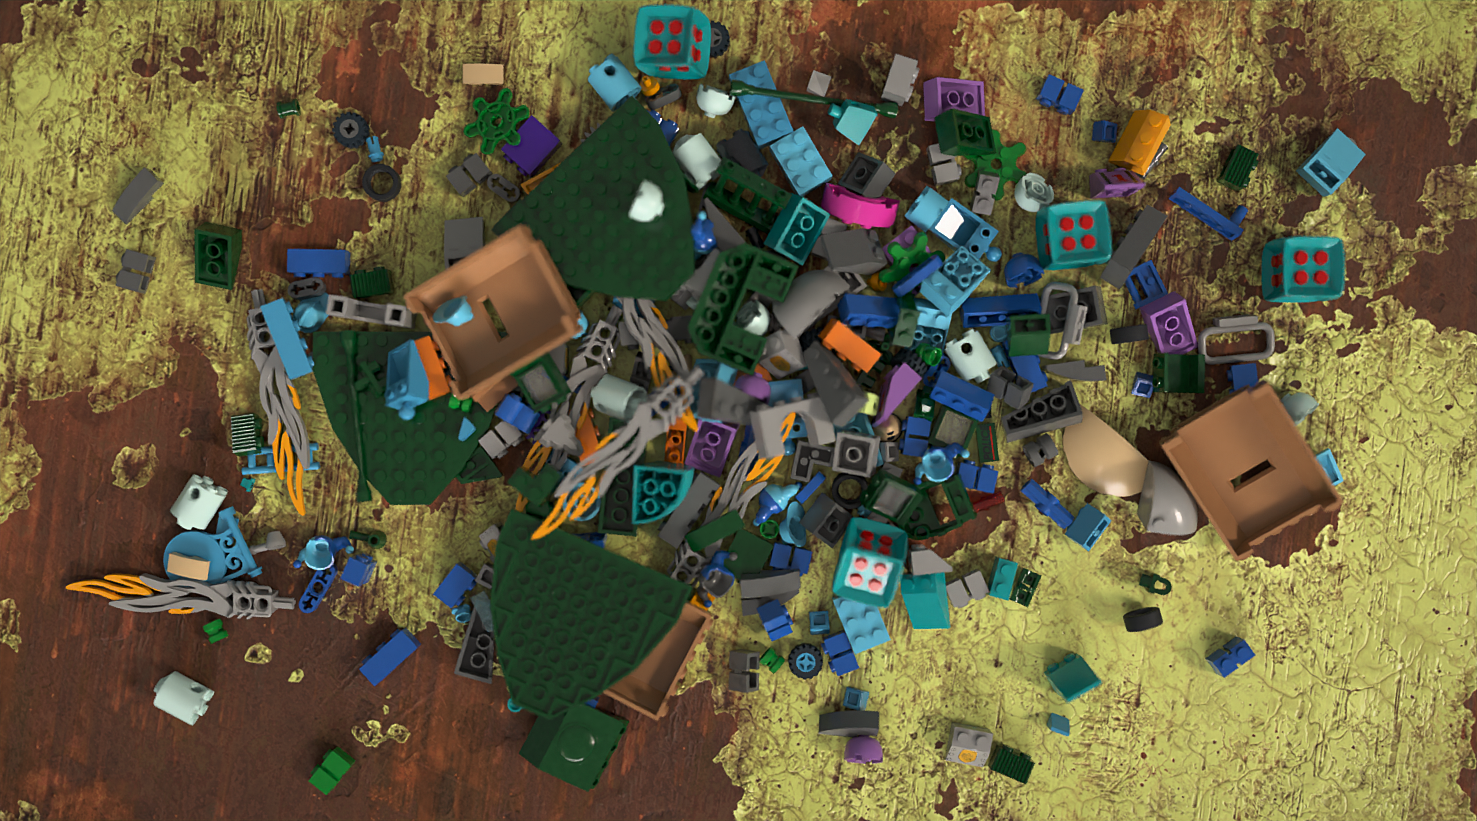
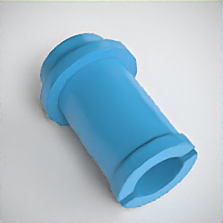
M372 136L374 144H372L371 137L366 138L370 153L368 155L369 159L372 162L382 161L384 153L381 152L378 137Z
M1001 345L991 348L990 351L997 362L998 368L1003 366L1001 361H1003L1007 368L1010 364L1003 351L1005 349Z

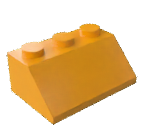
M1151 109L1135 110L1108 162L1144 176L1171 125L1169 116Z

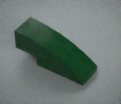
M736 508L684 536L692 551L696 552L745 527V524Z

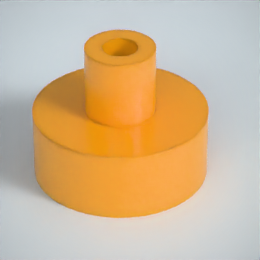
M643 76L639 84L642 88L641 92L645 96L656 94L660 88L657 79L653 76Z
M880 272L874 273L867 280L868 286H872L874 291H884L887 287V283H882L879 280Z

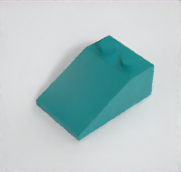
M910 572L901 574V594L913 629L951 628L945 572L913 575Z
M1077 653L1068 654L1063 658L1064 661L1049 665L1047 667L1048 670L1044 672L1054 691L1067 703L1102 684L1100 678L1082 656Z

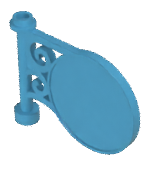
M233 506L218 512L220 518H225L229 525V529L225 532L209 534L200 530H190L177 535L168 543L164 552L163 562L166 574L170 580L187 578L167 572L169 553L172 552L188 557L197 556L210 561L208 579L202 580L210 584L223 583L245 573L250 575L251 578L262 573V566L257 567L234 519L233 514L236 511ZM233 533L236 544L234 547L229 548L225 545V540L228 541L227 545H231L234 540L228 535ZM232 557H237L234 560L235 564L231 562ZM242 561L241 570L225 576L227 567L232 570L237 569Z

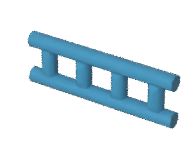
M309 443L310 468L303 469V471L320 469V463L313 462L312 452L319 450L318 443ZM293 444L292 450L293 452H296L295 446ZM261 447V454L246 455L248 467H242V475L277 473L273 457V447ZM266 454L267 466H256L255 455ZM286 456L285 472H287V470H288L287 456ZM297 463L294 464V471H297Z

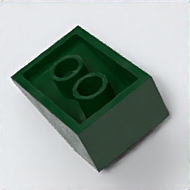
M954 108L934 117L941 154L969 156L996 153L990 117Z
M205 222L194 229L195 283L232 290L242 250V229Z

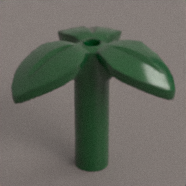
M888 333L885 334L881 345L876 340L866 342L876 351H881L879 359L884 364L891 365L890 361L893 358V354L888 349L893 344Z

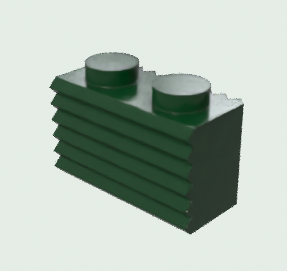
M1239 144L1232 147L1217 182L1235 191L1246 188L1251 179L1248 177L1250 172L1254 171L1259 161L1256 159L1259 154Z
M384 266L375 267L373 271L366 272L364 269L354 271L355 274L349 275L352 296L355 299L395 293L392 272L385 269Z
M255 413L231 416L233 453L239 457L261 454V447H264V439L260 435V429L263 428L261 417L259 418Z
M1003 744L1002 747L996 745L988 763L989 768L1023 784H1027L1035 762L1031 759L1032 756L1022 751L1020 754L1013 752L1014 748Z

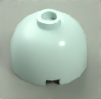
M699 84L696 100L699 108L705 111L704 115L715 118L716 115L722 116L731 110L736 96L731 95L730 98L726 91L708 85L704 89L703 84Z
M1027 173L1015 186L1014 196L1016 202L1026 211L1038 212L1041 208L1048 206L1054 199L1051 185L1047 187L1042 176L1035 173Z
M643 181L629 217L639 221H649L656 214H661L664 204L661 203L662 194L657 186L648 181Z
M755 300V303L750 301L736 314L738 317L737 322L733 321L732 324L763 336L769 330V311L758 300Z
M1297 392L1292 396L1288 393L1280 400L1296 426L1319 405L1312 396L1304 392Z

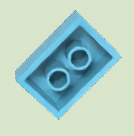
M803 126L770 145L769 150L796 195L803 197L832 179L831 172Z
M838 595L832 597L854 654L891 640L878 607L855 602Z

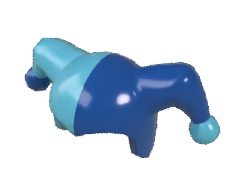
M704 212L698 213V219L691 227V234L694 238L695 261L702 254H709L717 247V242L712 232L713 223L711 220L705 219L706 214Z
M956 442L944 448L939 446L929 448L922 456V461L915 467L913 483L920 485L923 474L931 481L941 482L947 480L954 472L953 458L955 455L961 454L963 458H967L969 451Z
M796 482L784 487L771 484L764 487L759 494L760 509L753 520L754 526H759L761 523L766 522L772 514L784 511L789 499L802 488V483Z
M317 535L312 537L307 542L306 547L300 551L297 560L293 562V566L299 568L302 565L301 562L305 560V563L310 568L325 570L333 565L336 553L339 550L346 548L345 551L351 554L354 548L346 536L331 539L325 535Z

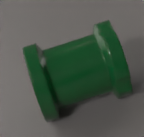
M293 99L291 102L282 103L279 101L276 103L280 119L290 115H301V107L297 99Z

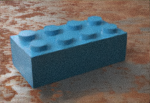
M765 60L729 74L730 84L732 79L754 85V87L777 90ZM758 94L736 96L752 138L759 149L770 146L794 132L780 98Z

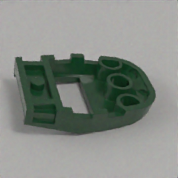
M961 474L952 475L947 480L941 482L929 480L917 485L924 498L904 526L901 527L898 524L899 529L905 531L909 539L925 540L929 539V537H940L961 527L968 520H974L978 514L971 503L961 479ZM940 484L955 516V520L944 524L940 523L927 492V489ZM905 492L900 494L893 504V511L899 513L903 508V499H909L911 495Z

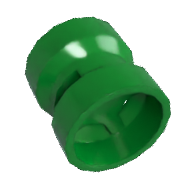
M924 342L920 343L915 350L917 356L930 366H936L942 357L940 348L931 347Z
M452 393L449 408H459L461 411L468 413L473 398L471 396L467 399L458 400Z
M768 518L766 522L760 524L762 536L767 539L777 536L779 526L774 519Z
M221 618L203 626L204 632L209 635L208 640L210 644L229 636L222 627L223 622Z
M769 647L761 656L759 662L762 665H767L769 671L774 674L786 659L781 655L778 656L775 650Z

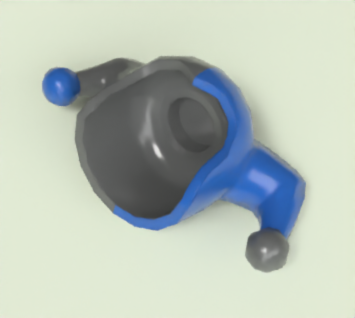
M715 551L711 564L706 565L702 569L699 576L700 584L697 588V594L703 600L706 608L712 605L711 600H708V593L716 598H721L731 589L735 577L724 566V559L736 560L737 554L735 552Z

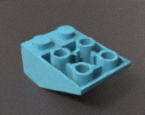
M1337 128L1296 172L1325 197L1331 195L1347 179L1366 154Z
M961 246L936 271L923 280L920 293L949 317L968 298L991 270Z
M914 298L917 309L921 312L912 346H905L904 348L915 353L917 346L924 342L931 347L940 348L943 353L952 314L948 317L929 300Z

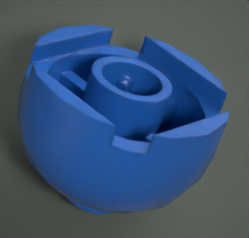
M1022 252L1014 254L1004 269L1006 284L1011 288H1017V284L1024 282V286L1032 284L1042 278L1041 273L1044 274L1040 261L1034 255L1023 254Z

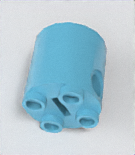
M612 53L604 59L605 62L601 65L596 64L590 68L589 72L591 75L588 77V82L609 109L615 112L631 96L635 98L642 88L620 59Z

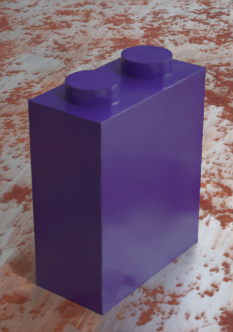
M531 115L517 131L521 138L520 144L512 146L506 143L501 150L505 153L503 157L510 164L515 162L519 166L517 170L525 177L529 175L533 178L563 144Z

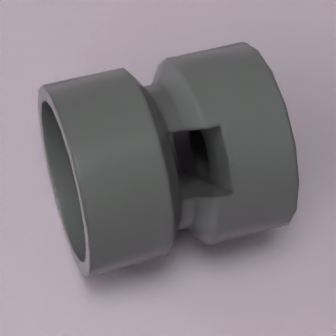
M1047 433L1036 438V442L1030 441L1022 446L1027 459L1033 467L1044 463L1045 458L1050 460L1059 455L1055 443Z

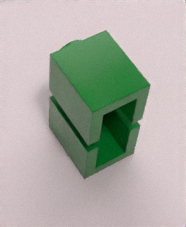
M336 747L333 751L329 749L323 756L325 761L322 765L317 764L310 773L313 776L309 779V782L325 795L334 789L342 779V776L346 774L356 761L340 747Z

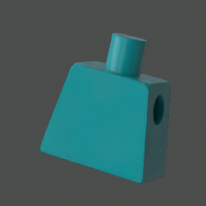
M849 99L844 100L841 107L832 103L828 109V115L835 117L833 120L835 129L857 145L861 144L878 115L873 106Z

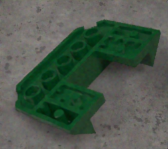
M746 243L718 253L688 325L698 353L753 376L768 339L733 325L736 313L747 288L783 303L798 266Z

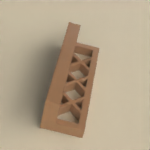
M541 366L526 374V377H530ZM509 374L479 391L472 398L475 402H479L486 412H489L501 402L506 393L510 394L519 385L515 378Z

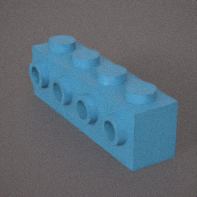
M282 298L260 306L289 379L293 380L312 373L315 364L312 356H308L305 350L308 349L305 338H300L298 333L301 330L297 319L293 320L291 313L294 311L289 301L286 302Z

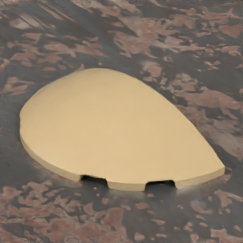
M1080 404L1083 412L1082 423L1065 427L1064 435L1062 436L1063 451L1066 453L1068 465L1074 475L1087 487L1101 494L1125 497L1142 492L1149 461L1114 429Z

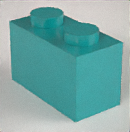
M995 556L987 586L990 592L986 594L1008 601L1018 563Z

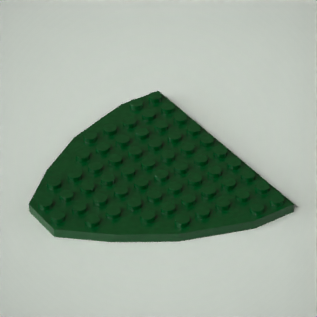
M633 96L623 103L491 229L499 238L519 225L527 226L532 231V238L535 241L539 239L544 244L564 283L572 287L614 297L667 301L695 274L694 238L691 234L693 220L685 178L658 121ZM644 180L659 188L662 194L661 203L664 204L661 214H656L649 221H639L629 217Z
M313 331L314 376L331 427L357 467L356 442H354L355 432H353L354 425L352 422L353 415L351 412L352 405L350 402L351 395L347 370L348 363L340 341V332ZM356 332L355 353L353 355L356 382L363 379L358 367L364 361L366 364L377 361L381 370L373 374L376 380L384 376L387 378L388 352L409 340L416 341L427 336L432 338V332ZM498 332L501 338L508 335L507 332ZM441 349L437 351L439 358L442 357ZM445 361L447 366L444 369L446 376L450 375L452 381H456L457 379L450 372L451 368L448 362ZM368 386L358 390L357 398L365 477L390 505H431L462 471L479 445L478 440L490 428L494 411L497 407L496 405L489 412H486L479 402L473 400L468 413L461 411L459 408L452 409L449 408L451 392L435 399L427 400L414 407V416L409 420H404L399 416L398 409L386 406V390L378 398L374 397ZM466 417L476 427V430L462 442L458 437L463 419Z
M512 508L495 545L490 611L497 655L512 703L550 720L593 700L634 672L678 623L693 586L557 527L540 538L532 539V536L544 522Z

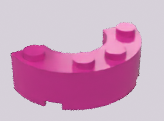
M826 183L821 201L823 210L841 218V222L846 224L857 223L866 229H871L872 226L890 228L895 222L900 200L884 196L880 198L860 196L848 191L843 186Z

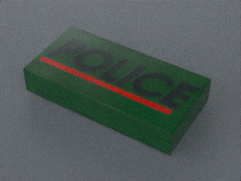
M995 423L977 425L975 432L979 463L999 461Z

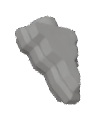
M563 413L556 420L551 417L543 425L542 430L545 433L539 440V443L546 448L551 446L556 450L564 449L567 453L579 457L584 453L581 442L575 437V429L571 425L572 420L566 413Z

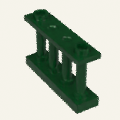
M723 157L716 169V172L721 174L717 184L711 182L703 199L708 198L712 204L769 234L777 220V217L774 216L779 207L782 209L786 208L792 194ZM727 179L738 184L734 193L723 188ZM745 188L755 193L751 203L741 198ZM762 197L772 202L768 212L758 207Z

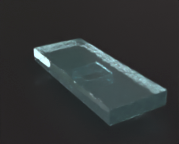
M483 591L471 597V600L487 632L493 630L490 600L486 592Z

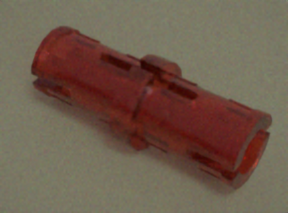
M998 491L992 495L980 497L979 500L972 502L975 512L978 513L983 510L988 511L990 507L1004 503L1005 499L1002 492Z

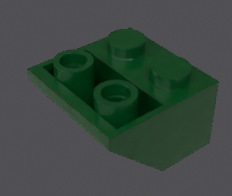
M1049 314L1010 316L1006 318L1008 357L1048 354L1051 335Z

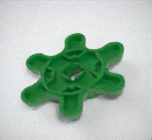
M508 88L502 89L498 94L497 100L493 103H487L482 97L476 98L472 105L478 112V119L464 127L463 132L465 136L470 138L482 136L483 142L480 150L485 155L493 154L496 145L502 140H506L512 146H517L521 142L520 135L516 132L515 127L519 121L529 117L530 111L526 105H520L516 108L510 106L513 95L512 91ZM497 119H502L498 127L494 126Z
M992 129L996 153L964 156L966 159L971 160L975 166L974 171L965 177L964 183L967 187L974 188L978 170L997 173L1000 179L996 195L993 194V196L998 201L1004 196V185L1006 182L1014 181L1018 183L1027 174L1016 165L1018 157L1026 152V145L1022 142H1016L1011 147H1006L1001 143L1000 132ZM992 160L1000 161L1001 167L993 169L991 167Z
M919 232L914 236L913 243L908 248H903L898 242L893 241L887 247V252L893 257V264L890 268L884 269L879 273V280L882 283L898 282L910 273L909 267L911 264L916 263L918 267L935 254L944 262L945 254L940 250L928 253L926 251L928 238L923 232ZM921 281V282H920L918 285H916L915 287L921 286L923 281Z

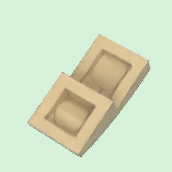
M463 64L462 84L503 85V65Z
M172 552L169 553L167 572L188 578L207 580L210 561L197 556L188 557Z

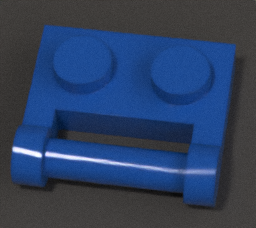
M1152 260L1135 267L1124 282L1135 303L1133 304L1135 310L1168 294ZM1134 274L1146 296L1143 300L1130 277Z

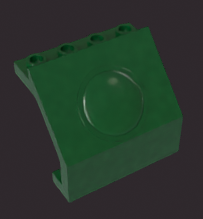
M586 703L550 720L538 716L519 754L537 769L589 792L590 789H594L599 783L604 769L609 764V759L618 747L619 740L626 732L629 720L625 717L609 715Z

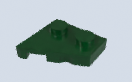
M480 446L473 452L456 478L461 484L501 478L504 475L486 450Z

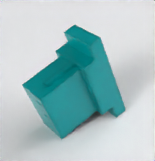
M243 478L240 485L245 487L247 492H250L255 479Z

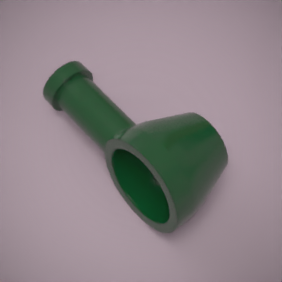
M351 530L349 539L366 541L373 549H380L387 542V536L381 530H374L369 534ZM373 537L378 539L376 544L372 542Z

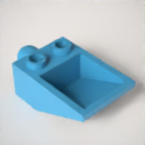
M953 198L950 199L947 206L929 229L954 252L963 246L977 259H980L985 252L987 259L991 262L1000 260L1002 252L998 247L989 246L999 231ZM984 231V232L987 233L989 236H987V237L983 236L982 232ZM974 246V248H978V251L973 252L971 250V247Z
M409 340L388 352L387 387L385 392L386 406L398 409L399 416L404 420H409L414 416V407L429 400V380L413 340Z
M801 379L768 382L771 389L768 405L771 407L774 406V402L785 400V403H789L791 398L800 396L803 399ZM797 413L792 428L783 442L785 455L787 456L794 454L796 451V445L791 438L807 437L805 423ZM788 424L781 431L782 436L784 435ZM795 424H798L800 426V430L798 432H795L793 430V426Z

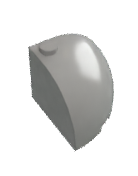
M808 271L792 281L783 303L773 299L772 308L781 325L795 339L815 326L851 286L840 276L830 271Z
M1149 461L1137 510V516L1146 531L1170 535H1186L1195 532L1198 523V510L1192 492L1182 477L1170 467L1158 462Z

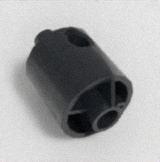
M741 128L732 134L733 137L729 140L723 139L716 144V152L720 155L721 159L725 157L761 178L763 177L768 162L753 141L749 131H743Z

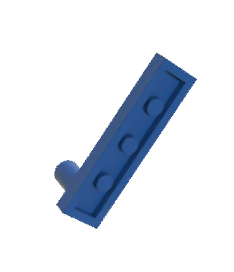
M1181 187L1174 190L1168 198L1231 241L1239 237L1243 231L1239 225L1247 214L1248 209L1242 205L1237 206L1228 220Z

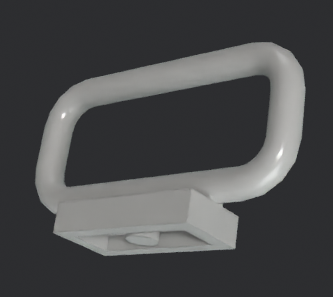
M1051 282L1042 291L1040 300L1041 314H1046L1049 295L1053 289L1069 292L1070 301L1060 349L1057 352L1048 351V354L1038 356L1058 360L1066 354L1069 344L1080 345L1087 307L1077 305L1078 293L1073 285Z
M1253 314L1213 318L1214 327L1205 328L1198 336V353L1204 354L1205 363L1210 365L1263 360L1271 356L1275 348L1273 328L1266 322H1258V316ZM1260 329L1266 332L1267 348L1263 352L1209 357L1206 353V338L1211 334Z

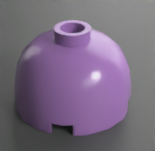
M754 372L753 376L745 374L735 381L733 387L765 404H769L771 389L769 383L762 378V374Z
M858 734V737H853L847 742L844 760L862 764L871 762V760L872 764L882 763V747L875 738L869 735Z

